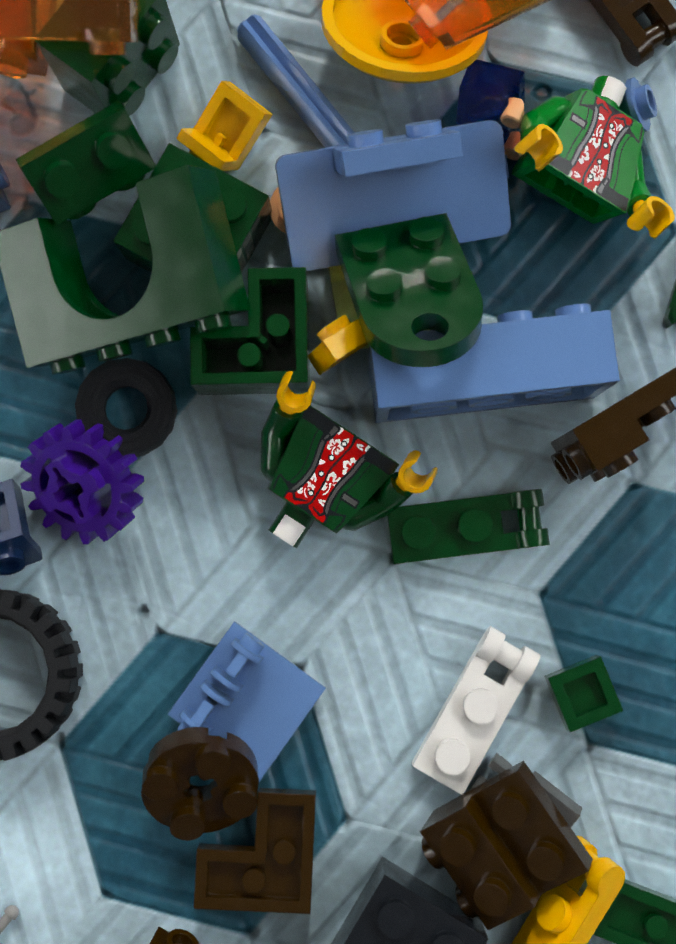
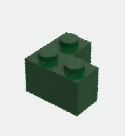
M306 267L248 268V302L250 310H248V326H230L203 334H197L196 328L190 327L191 386L199 395L277 394L284 374L288 371H293L288 384L289 389L294 393H306L310 386V360L308 359L309 309Z

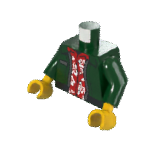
M288 371L284 374L277 390V400L261 431V471L270 481L267 489L287 501L268 529L270 532L297 548L315 520L335 533H338L342 528L356 531L388 516L413 493H423L429 489L438 472V468L434 467L427 475L416 474L411 469V466L419 459L420 451L414 450L410 452L401 465L399 472H395L399 466L397 462L310 405L316 389V383L313 380L306 393L296 394L288 387L293 371Z

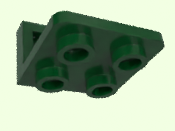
M119 100L16 159L23 174L56 225L67 219L75 220L84 217L95 208L98 201L116 191H126L136 186L135 183L145 178V174L157 168Z

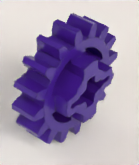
M76 419L65 427L59 423L42 433L43 436L29 444L28 449L32 455L21 461L20 467L32 474V476L20 483L21 489L34 492L36 498L28 505L29 509H43L47 515L42 525L48 528L55 523L61 526L62 539L67 541L76 532H79V537L83 544L88 545L98 536L105 542L119 530L121 531L135 518L133 511L143 503L144 498L134 492V490L144 482V476L131 473L129 466L138 458L135 454L123 456L118 449L123 441L121 436L118 435L110 441L104 439V428L100 423H97L87 431H85V426L81 419Z

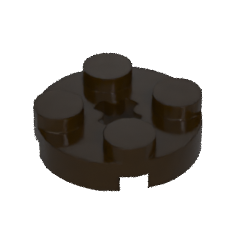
M191 727L178 730L162 738L150 751L148 763L144 767L142 775V801L152 817L161 824L170 827V832L175 838L186 841L195 840L203 833L227 828L240 819L249 817L254 813L257 808L259 785L257 760L251 748L241 738L227 732V739L220 736L208 735V728ZM196 775L203 781L214 779L205 786L190 784V778Z

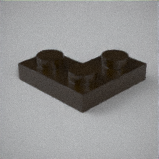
M259 788L255 846L200 843L196 854L194 909L310 914L316 790Z

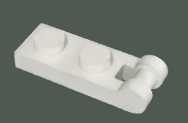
M489 626L481 637L411 762L412 766L461 795L466 791L523 686L534 673L540 660L539 653L527 646H523L521 650L505 641L506 635L492 626ZM493 660L509 669L501 684L485 675L488 666Z

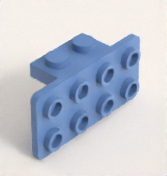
M427 120L406 124V134L384 138L382 129L355 132L347 135L348 144L280 156L276 160L275 170L292 266L306 267V271L339 266L340 263L335 247L336 234L447 213L459 244L507 234L511 228L502 126L497 121L485 120L442 128L441 120Z

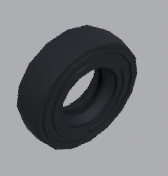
M131 358L106 361L93 369L79 386L75 402L77 419L82 420L85 431L100 423L104 428L103 438L107 441L118 435L123 438L122 444L118 449L123 456L127 454H135L136 457L145 456L161 446L173 430L177 415L175 392L166 377L149 363ZM130 387L138 389L143 393L147 400L148 409L146 417L141 424L132 429L124 430L116 428L110 423L106 415V405L112 393L120 388Z

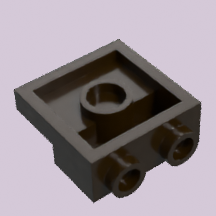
M676 368L551 442L552 447L556 451L555 454L551 455V459L566 483L571 484L577 479L582 480L589 475L594 482L604 477L609 478L639 460L633 450L649 441L642 427L651 425L676 409L671 401V398L676 396Z
M524 760L435 809L420 831L423 836L422 849L427 861L436 869L445 868L457 885L455 895L459 907L469 918L478 916L487 930L535 908L541 894L588 872L593 860Z

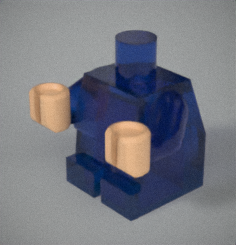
M476 59L467 67L459 87L456 125L485 120L497 121L503 129L505 155H507L508 159L518 161L521 156L514 150L515 145L521 141L520 132H511L508 130V127L512 129L520 128L524 116L525 72Z

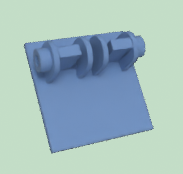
M234 621L167 715L180 723L178 730L191 727L208 728V735L227 739L228 732L241 738L251 748L256 757L260 782L326 687Z

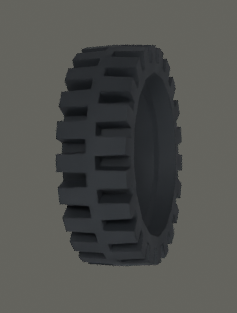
M0 589V619L11 620L33 635L43 649L48 668L45 695L35 712L18 726L0 730V760L7 761L43 744L69 718L73 711L72 705L80 694L81 687L78 686V681L83 676V663H78L77 654L81 653L78 641H73L69 634L73 630L66 620L59 619L57 616L58 611L49 604L41 603L39 598L30 594Z

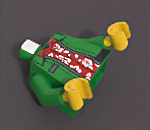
M600 76L595 79L591 90L580 88L565 97H550L524 114L520 124L521 141L514 147L515 152L521 156L512 170V175L592 224L626 214L627 212L630 216L627 219V226L630 229L640 231L646 226L650 237L656 239L674 221L675 215L669 204L659 197L652 196L646 186L641 151L645 132L641 123L619 109L627 89L623 82L614 77Z

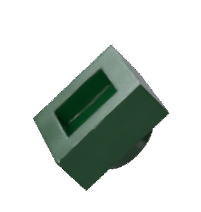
M594 655L544 676L565 729L569 732L623 711L601 656Z

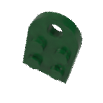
M447 213L335 235L336 254L363 335L375 352L385 359L400 365L433 367L454 361L473 347L481 332L483 300ZM424 330H435L444 336L437 340L428 341L418 338L416 334Z

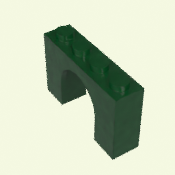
M185 165L135 183L151 243L152 273L143 297L131 310L121 316L104 307L91 291L83 269L71 220H65L56 225L53 219L37 217L0 230V269L27 368L50 366L52 375L80 370L86 367L85 357L97 354L99 362L126 357L133 354L130 344L144 340L147 348L181 341L179 330L195 326L197 334L221 330L232 326L231 315L250 310L216 170Z

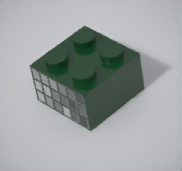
M169 143L156 165L157 168L153 170L149 178L185 165L216 170L242 273L272 220L270 216L272 208L269 195ZM138 196L113 242L127 260L152 273L151 243Z

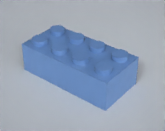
M590 304L563 306L555 310V316L533 318L532 311L529 310L500 314L497 316V323L482 324L480 335L468 352L454 361L439 366L410 367L400 365L385 359L375 352L370 345L368 352L375 423L594 399L620 381L610 310L591 312ZM435 330L421 331L416 334L418 338L428 341L437 340L444 336Z

